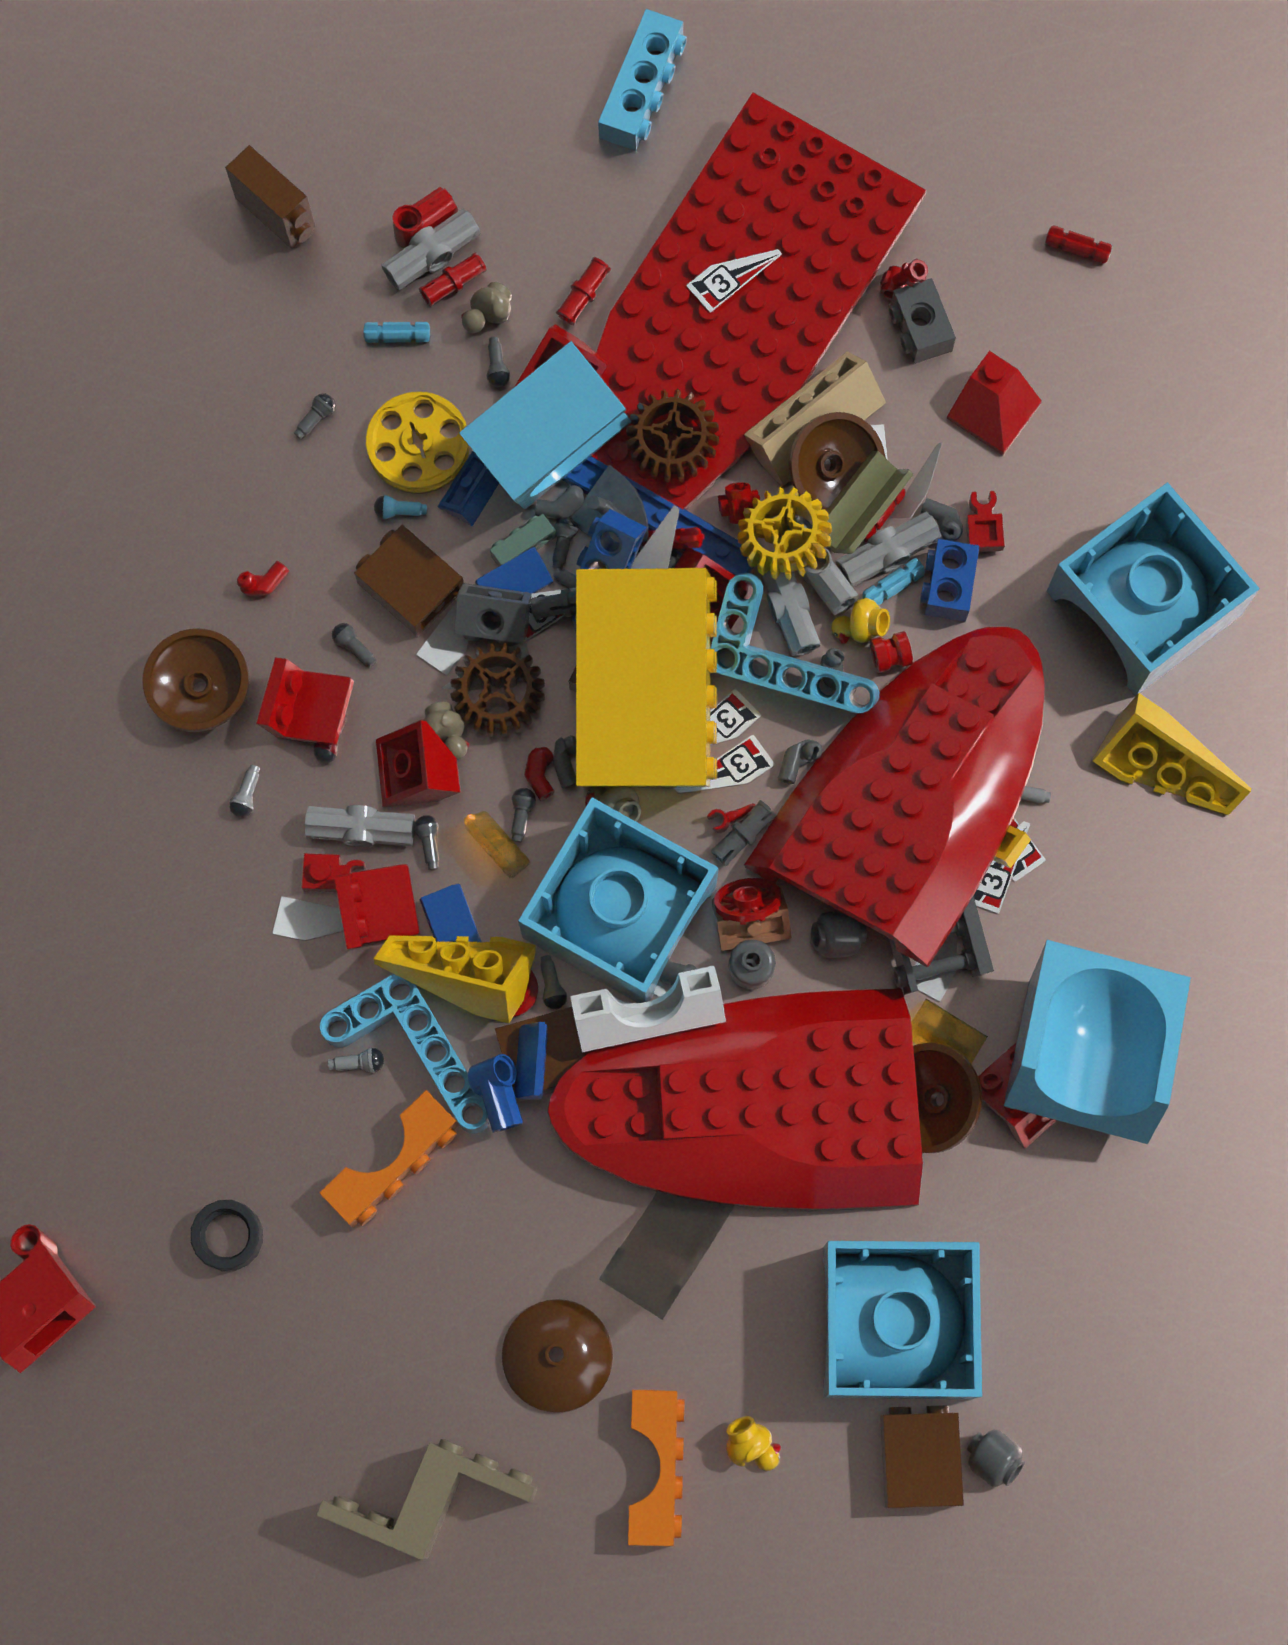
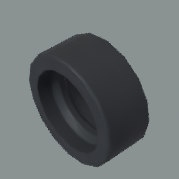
M217 1200L206 1205L196 1215L191 1226V1245L195 1255L205 1265L220 1271H236L248 1266L258 1256L263 1244V1227L258 1216L248 1206L234 1200ZM222 1214L239 1216L248 1228V1241L245 1248L239 1254L232 1257L215 1255L206 1243V1230L209 1223L215 1217Z

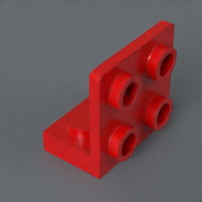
M275 657L256 724L275 737L336 745L354 680L346 676L303 671L288 659Z
M407 864L341 874L335 877L347 949L361 947L364 943L387 940L389 936H411L419 933L409 866Z
M1015 1043L978 1077L981 1084L982 1101L1007 1122L1015 1140L1026 1149L1057 1120L1004 1106L1016 1048Z

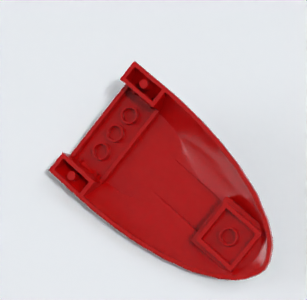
M1010 627L976 629L950 640L916 660L880 691L879 700L876 705L867 712L857 713L825 749L821 757L816 760L782 806L745 862V868L773 883H776L778 878L885 935L894 940L898 952L928 968L966 909L998 852L1017 811L1032 770L1043 727L1045 684L1039 653L1028 636L1020 630Z
M901 988L805 992L725 1003L723 1007L726 1022L614 1045L590 1052L567 1070L559 1080L549 1100L547 1113L550 1124L561 1142L571 1152L592 1166L637 1186L684 1198L727 1205L775 1209L828 1210L919 1205L923 1158L912 1024Z

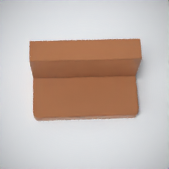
M780 886L778 887L781 891L782 902L779 911L765 917L766 920L762 922L756 920L746 922V925H740V922L724 921L723 917L716 913L714 898L711 900L721 951L734 949L736 945L745 940L754 939L769 943L792 938L788 907ZM771 893L765 898L775 897V895ZM721 902V905H722V906H723V905H729V904H730V903Z

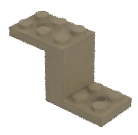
M441 1439L439 1444L429 1443L395 1526H392L393 1518L374 1510L373 1512L369 1511L368 1515L357 1511L360 1504L342 1496H334L333 1500H322L316 1515L417 1559L425 1560L429 1558L463 1474L527 1502H533L538 1487L531 1484L533 1477L516 1469H510L509 1474L497 1470L499 1462L480 1454H475L474 1459L462 1455L464 1447Z

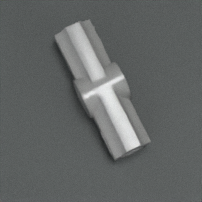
M461 209L435 228L428 226L418 231L410 240L409 246L381 264L382 270L390 283L398 290H401L428 270L436 272L446 266L452 259L454 252L481 234L480 228L473 216L468 211Z
M926 511L895 529L887 527L877 532L867 541V544L856 549L854 553L837 559L836 565L851 586L854 587L882 571L888 573L901 567L911 558V555L936 543L938 539H941L942 535L935 519Z
M799 516L795 518L796 523L804 524ZM825 548V559L816 558V561L822 562L825 565L819 570L810 569L808 565L805 566L806 573L803 579L815 589L834 615L842 614L853 606L854 602L859 599V595L832 561L829 550Z
M769 570L762 578L768 592L767 600L775 622L780 623L791 655L803 656L819 648L821 643L809 614L810 606L802 584L797 583L794 572H792L790 580L786 578L784 572H781L775 580L772 578L771 571Z
M350 805L346 809L308 806L305 817V836L310 839L343 841L344 844L355 847H372L374 843L412 846L415 836V815L409 813L378 812L373 807Z

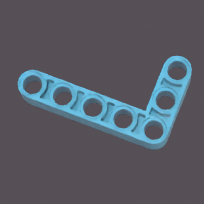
M752 573L735 576L729 581L717 622V637H713L710 648L715 649V652H717V673L854 713L867 712L876 705L880 692L878 686L867 678L750 646L752 632L763 595V584L759 577ZM741 580H746L752 585L753 594L749 599H744L738 594L737 586ZM732 614H736L743 619L744 628L740 633H735L729 628L728 620ZM723 648H727L734 653L735 662L731 667L723 665L720 661L719 655ZM756 658H762L767 662L768 673L766 676H759L754 672L753 662ZM790 667L798 669L802 674V682L798 686L792 685L787 681L786 672ZM829 677L833 679L836 684L834 695H826L821 691L819 686L821 678ZM856 687H864L869 691L870 701L868 704L861 705L854 700L853 691Z
M395 974L390 975L327 1012L320 1021L321 1034L330 1045L337 1048H343L397 1017L463 1130L471 1134L483 1132L488 1127L490 1122L482 1096L476 1094L470 1087L466 1069L415 984ZM405 984L410 987V993L405 999L395 1000L391 997L392 990L397 985ZM366 1003L378 1004V1012L373 1018L365 1019L360 1016V1010ZM418 1014L427 1016L428 1024L423 1030L414 1031L409 1028V1022L414 1016ZM336 1021L347 1023V1030L340 1037L329 1035V1028ZM435 1045H441L446 1048L445 1057L438 1062H432L427 1058L429 1049ZM452 1076H460L465 1080L463 1089L457 1093H450L445 1089L447 1080ZM470 1107H479L483 1110V1117L476 1124H468L463 1119L465 1111Z

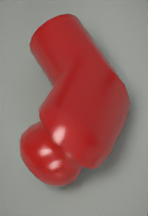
M547 747L534 748L528 754L524 772L526 780L540 801L549 798L555 792L544 775L546 767L553 761V753Z

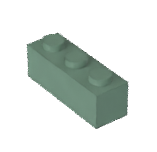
M544 514L534 516L521 529H514L505 540L495 542L490 549L491 557L499 567L533 547L536 550L540 549L556 538V530Z

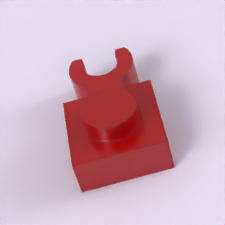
M990 491L988 496L989 503L987 504L979 503L977 501V492H972L969 506L976 515H967L966 518L968 544L979 545V552L1003 551L1005 544L1002 513L992 514L997 502L995 491Z
M304 853L303 891L337 892L335 883L337 875L352 873L355 869H365L366 865L361 860H351L345 865H341L340 855Z

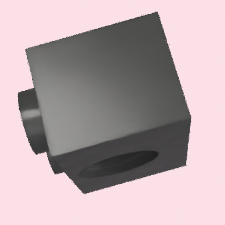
M930 278L922 283L917 282L911 287L908 285L894 290L891 304L888 305L889 315L893 324H899L902 332L900 334L902 348L905 354H911L914 364L952 352L956 337L933 279ZM916 318L924 319L928 324L924 326L916 325L912 320Z
M463 583L457 596L454 634L463 635L465 639L472 641L487 638L497 640L499 644L506 643L508 646H514L518 643L523 644L528 633L532 593ZM493 611L497 613L501 621L492 622L488 620L485 612Z

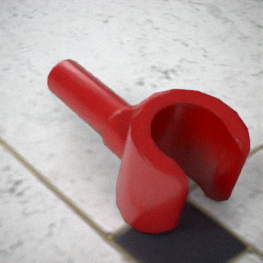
M752 803L727 813L721 809H714L709 812L707 818L710 820L716 816L724 817V822L720 826L712 828L713 831L722 833L728 829L730 822L747 815L755 807V804Z

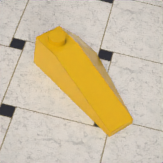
M1140 693L1136 695L1117 717L1093 757L1094 763L1121 781L1133 784L1135 781L1154 787V792L1164 795L1165 792H1169L1186 798L1189 803L1226 815H1230L1251 792V788L1176 719Z
M389 936L373 959L375 965L474 1015L509 1024L524 1001L536 945L506 937H490V942H469V936H457L456 942L436 941L433 936Z

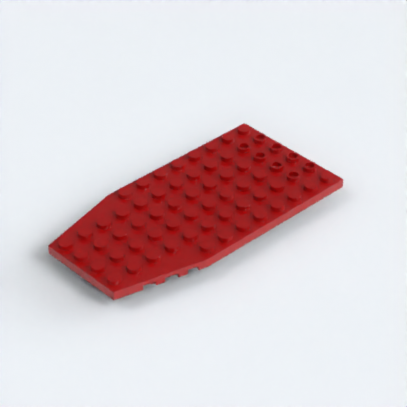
M752 92L610 311L596 352L608 363L601 378L626 408L624 413L628 418L631 414H640L637 410L639 402L649 406L648 396L650 394L654 395L657 400H660L663 389L667 391L668 397H674V392L678 388L681 390L682 399H685L687 394L692 392L695 398L693 404L703 399L706 402L704 411L713 410L714 418L711 422H717L719 425V431L714 433L719 436V444L712 446L716 450V455L714 458L705 457L708 461L706 469L696 465L698 474L696 477H692L688 471L684 472L683 482H679L677 474H671V481L667 483L664 481V473L662 472L656 479L651 478L652 467L642 472L639 468L641 461H632L631 453L634 450L628 449L626 441L631 437L626 434V428H624L591 455V457L607 466L611 465L619 473L681 509L687 510L715 484V481L726 470L729 471L738 462V459L751 448L744 434L805 386L924 199L926 189ZM777 249L782 253L780 257L711 313L686 286L711 265ZM669 413L656 418L652 423L659 424L664 422L668 418ZM681 414L680 420L684 426L693 427V431L701 432L698 425L691 418ZM675 423L673 431L669 432L668 436L670 449L672 448V440H676V436H678ZM644 440L647 447L654 454L665 458V450L662 446L653 444L651 440ZM693 445V448L680 450L676 459L688 455L697 445Z

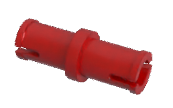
M475 252L456 266H448L443 269L442 275L421 286L419 292L424 301L431 307L453 291L458 293L463 290L464 284L487 271L481 257Z
M592 258L591 263L580 279L574 280L571 285L572 291L556 311L559 318L570 325L576 323L577 318L587 303L594 301L596 290L606 275L610 273L611 268L608 267V264L599 258Z

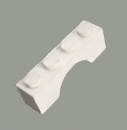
M714 966L678 973L674 985L668 992L655 1000L644 1003H629L619 1000L607 989L570 996L582 1052L726 1022L721 989Z

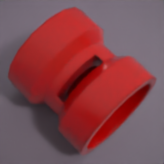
M905 631L894 633L889 639L882 637L870 639L872 660L878 673L888 671L894 665L904 667L913 664L912 650Z

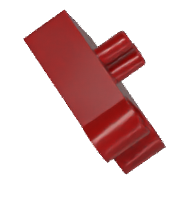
M31 1224L18 1228L13 1234L10 1243L12 1251L24 1261L0 1281V1357L19 1373L23 1372L96 1307L57 1255L58 1248L56 1243L35 1225Z

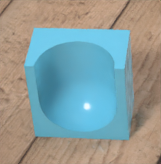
M570 341L459 433L509 496L522 508L527 509L631 424V420L624 413L626 408L574 343Z
M1167 482L1059 563L1046 592L1055 602L1062 598L1076 604L1097 623L1118 652L1127 673V687L1136 697L1138 693L1144 691L1242 616L1260 588Z
M592 797L518 920L522 938L636 1003L648 1002L652 999L659 978L680 938L700 906L707 898L711 897L717 887L718 867Z
M1046 940L1029 981L1004 1106L1148 1144L1170 1104L1191 977Z
M827 1241L823 1247L827 1315L826 1367L823 1382V1398L976 1399L982 1397L979 1242Z

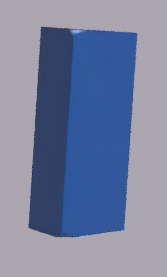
M474 451L471 452L437 506L439 509L470 526L475 524L499 485L497 479Z
M535 547L475 581V584L480 586L536 593L554 583ZM491 611L493 616L498 615L497 613Z
M459 883L419 899L436 941L456 942L457 936H469V942H482Z
M545 1022L525 1024L519 1029L517 1077L514 1091L515 1097L518 1099L541 1100L543 1098L548 1033Z

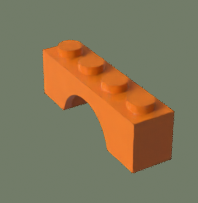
M427 1090L400 1114L404 1126V1143L400 1154L389 1166L369 1173L358 1172L345 1167L319 1192L353 1228L358 1223L361 1226L367 1224L378 1212L375 1208L376 1205L385 1197L388 1200L395 1197L404 1187L401 1181L411 1172L415 1175L418 1174L431 1161L428 1155L437 1146L443 1149L457 1136L458 1133L455 1129L459 1124Z
M632 1390L631 1429L645 1435L655 1446L660 1459V1475L656 1486L647 1497L629 1505L628 1545L674 1546V1538H681L682 1515H674L675 1499H682L683 1476H675L676 1460L683 1461L684 1438L676 1437L677 1422H684L685 1399H677V1391Z

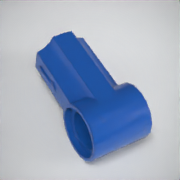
M499 1054L471 1066L468 1071L470 1087L476 1094L482 1096L493 1133L514 1128L523 1123L512 1087L517 1077L516 1067L510 1057L505 1054Z

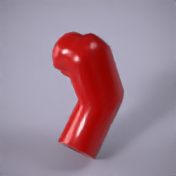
M276 561L265 575H254L249 571L241 573L237 578V585L240 587L241 592L248 596L269 595L290 571L281 562Z

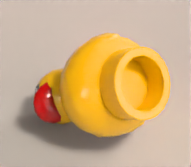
M869 598L859 599L854 602L850 617L839 616L833 620L831 631L836 638L840 639L842 644H846L851 636L857 642L866 643L876 636H884L887 633L890 625V615L887 609L880 608L874 600Z
M750 1416L738 1418L729 1424L726 1429L729 1436L726 1452L734 1464L743 1467L746 1462L754 1460L758 1468L764 1471H770L777 1467L780 1460L779 1451L781 1446L777 1443L771 1444L772 1436L765 1426L756 1424Z

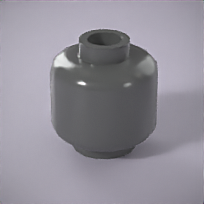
M841 911L822 913L818 917L817 922H814L811 927L812 945L825 958L855 956L859 952L861 944L865 943L867 939L866 926Z
M754 939L745 940L736 945L731 952L728 964L730 976L742 988L750 990L761 988L768 984L773 977L776 965L775 955L764 942Z
M991 1430L986 1435L979 1432L967 1447V1451L971 1453L968 1461L970 1470L993 1487H998L1002 1484L1009 1486L1019 1475L1025 1464L1021 1459L1022 1448L999 1430Z

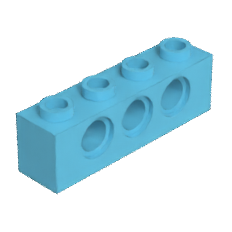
M648 9L645 10L598 121L600 139L635 151L640 140L646 141L652 121H649L653 111H659L664 95L661 92L664 83L670 84L675 71L673 61L676 55H682L686 45L687 36L683 35V21ZM660 51L662 54L652 55L650 52ZM649 79L650 82L640 83L638 80ZM628 107H637L639 110L635 112H629L625 109Z

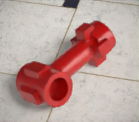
M916 258L911 263L906 262L902 264L901 267L890 266L882 276L880 293L892 300L894 290L907 285L911 287L916 282H924L928 275L927 265L922 260Z

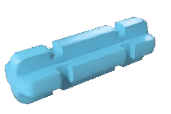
M367 322L363 328L364 339L367 343H379V339H384V343L411 342V339H416V342H428L430 340V325L428 322H415V325H410V322H383V325H378V322Z
M917 558L912 559L904 564V569L898 568L878 581L877 586L872 585L866 589L862 595L863 599L869 598L878 605L882 604L884 598L888 600L908 587L911 580L915 582L923 577L925 574L924 566Z

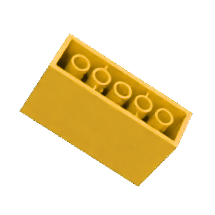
M706 568L576 569V786L710 787V780H717V758L710 757V744H717V723L710 721V708H717V687L710 685V673H717V652H715V649H710V637H717V616L714 613H710V602H717V581L714 577H710Z

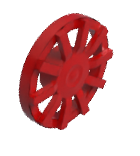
M744 878L730 882L720 888L714 897L716 913L723 917L724 921L740 922V925H746V922L756 920L760 922L765 921V917L779 911L782 902L779 887L775 883L761 878ZM733 892V898L726 897V895ZM771 893L775 895V897L765 898ZM721 902L730 903V904H729V905H723V906H722V905H721Z

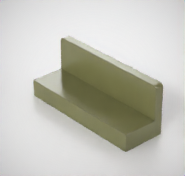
M872 451L826 510L829 514L828 522L832 526V532L829 535L831 537V545L828 548L834 553H854L911 479L913 473L909 469H897L879 451Z

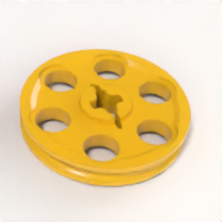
M408 392L388 400L373 415L367 429L366 447L373 469L383 481L401 491L425 493L444 487L456 478L468 458L470 446L460 433L453 438H446L440 431L444 425L453 423L460 428L459 432L467 427L462 414L450 401L428 392ZM422 403L431 405L434 409L433 413L427 418L416 416L414 410L418 405ZM389 415H396L401 419V424L398 428L389 430L382 425V421ZM411 426L414 427L416 435L421 440H424L422 448L425 458L422 457L420 449L413 444ZM385 446L393 448L396 452L393 459L389 461L379 460L376 454L380 448ZM441 455H449L454 459V464L449 469L441 470L435 466V460ZM410 466L418 467L422 471L421 477L416 481L405 480L402 474L406 468Z

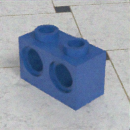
M609 509L601 518L596 517L588 531V536L591 537L588 547L585 546L576 565L580 566V569H602L598 564L599 561L605 564L607 569H631L647 527ZM609 532L614 533L618 537L619 542L614 541L610 537Z
M938 539L935 550H928L925 570L931 571L930 583L923 582L920 603L926 604V616L966 622L970 611L979 545ZM951 558L956 560L960 567L949 569L942 561ZM948 591L955 599L951 602H945L938 597L937 593Z

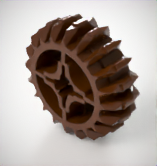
M678 388L674 392V397H668V393L664 389L661 391L660 400H657L654 395L650 394L648 396L649 406L639 402L637 410L640 414H631L629 417L633 425L626 427V434L631 437L626 441L628 449L634 450L631 453V459L633 462L641 461L639 468L642 472L652 467L651 478L656 479L662 472L664 473V481L667 483L671 481V474H677L679 482H683L684 472L688 471L692 477H696L698 475L696 465L706 469L708 461L705 457L714 458L716 455V450L712 446L719 444V436L714 434L719 431V425L717 422H711L714 418L713 410L704 411L706 402L703 399L693 404L695 398L692 392L687 394L685 399L681 398V390ZM669 413L668 418L664 422L659 424L652 423L656 418ZM681 414L691 418L698 425L701 432L693 431V427L684 426L680 420ZM675 423L678 436H676V440H672V448L670 449L668 436L669 432L673 431ZM644 440H651L653 444L662 446L665 450V458L654 454L647 447ZM693 445H697L691 453L676 459L680 450L693 448Z
M493 643L488 644V653L483 654L479 647H476L474 650L476 658L473 659L465 655L463 661L467 668L456 666L455 673L460 678L451 679L450 682L451 687L456 689L450 693L451 700L458 702L454 706L455 712L457 714L465 713L462 718L465 725L475 721L473 728L477 733L484 726H487V735L490 737L494 735L495 728H500L501 735L506 737L508 735L507 727L512 726L514 731L519 733L521 731L519 721L522 720L525 724L530 725L533 721L528 712L539 714L541 708L536 702L545 700V694L540 691V689L545 687L544 679L537 678L541 674V669L539 666H531L533 663L531 655L521 659L522 650L519 647L515 648L511 654L506 643L502 644L500 651H495ZM496 666L508 667L500 673H493L488 670V668ZM522 676L527 688L524 698L519 703L515 699L512 690L517 685L516 680ZM477 677L484 689L478 695L479 700L473 704L469 697V691L473 680ZM491 685L498 689L503 687L505 695L498 691L492 694ZM494 707H503L508 711L501 714L487 713Z

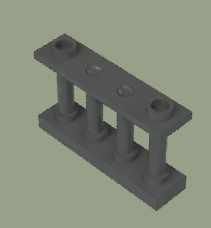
M974 895L950 934L956 933L957 936L961 935L965 948L961 950V954L932 961L928 968L922 964L912 966L910 958L898 952L894 940L889 938L897 966L893 967L894 980L898 988H903L904 995L918 991L916 980L962 968H965L967 971L970 970L972 978L994 971Z

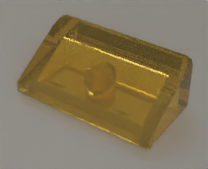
M482 811L464 818L466 830L509 878L513 879L530 864L529 858L489 813Z
M927 998L911 1021L913 1043H938L949 1046L963 1054L971 1064L988 1037Z

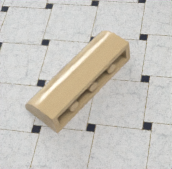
M847 351L746 432L744 436L761 465L778 483L784 486L791 480L789 457L792 445L798 433L808 422L822 414L832 412L850 413L865 420L883 406L886 401L867 361Z

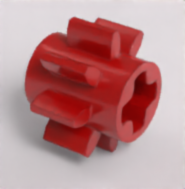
M745 482L727 485L725 487V495H718L721 516H728L730 523L738 524L739 520L745 519L743 514L744 508L754 509L753 498L760 500L758 490L751 491L750 484Z

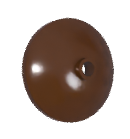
M845 412L822 414L808 422L795 438L789 457L791 482L793 487L798 490L799 496L807 491L811 494V501L818 499L822 504V509L827 510L872 451H879L885 457L884 447L878 434L865 420ZM826 459H829L831 463L828 471L824 467Z
M186 629L170 635L152 651L143 671V691L152 711L167 725L189 732L206 731L224 724L240 709L248 692L249 670L239 648L226 636L208 629ZM197 683H205L206 687L203 691L197 692L194 690Z
M938 1043L917 1044L913 1046L922 1153H940L960 1144L975 1127L982 1105L981 1084L974 1067L959 1051ZM941 1093L944 1097V1101L942 1105L939 1106L937 1104L936 1099L937 1096Z
M562 1299L539 1302L523 1311L508 1329L502 1347L503 1370L512 1390L530 1406L546 1412H568L589 1403L605 1386L613 1362L611 1339L602 1321L585 1306ZM556 1347L561 1348L564 1353L562 1360L559 1362H554L549 1357L550 1351Z

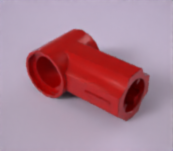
M439 187L413 205L398 207L392 216L396 242L401 247L406 248L418 231L428 226L435 228L457 213L458 208L450 193L445 188ZM405 225H414L410 229L402 228Z

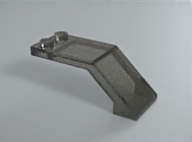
M657 1191L625 1241L618 1247L599 1280L663 1320L736 1205L684 1198Z

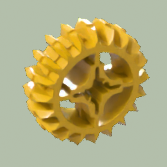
M779 486L778 495L771 496V493L766 490L764 493L765 500L761 501L753 498L754 509L744 508L743 514L745 519L739 520L738 527L741 532L738 533L737 539L739 544H741V554L744 557H748V564L752 568L758 566V571L762 576L770 570L771 576L775 580L781 572H784L786 578L790 580L792 572L798 570V573L804 577L806 573L804 567L808 565L816 569V558L825 559V547H830L831 537L829 535L832 532V526L828 522L829 514L825 509H822V504L818 499L811 501V494L807 491L799 496L798 490L793 487L789 494H785L784 489ZM795 515H799L810 522L813 526L812 529L805 528L804 524L796 523ZM757 538H764L766 542L772 543L775 551L770 552L764 549L757 542Z

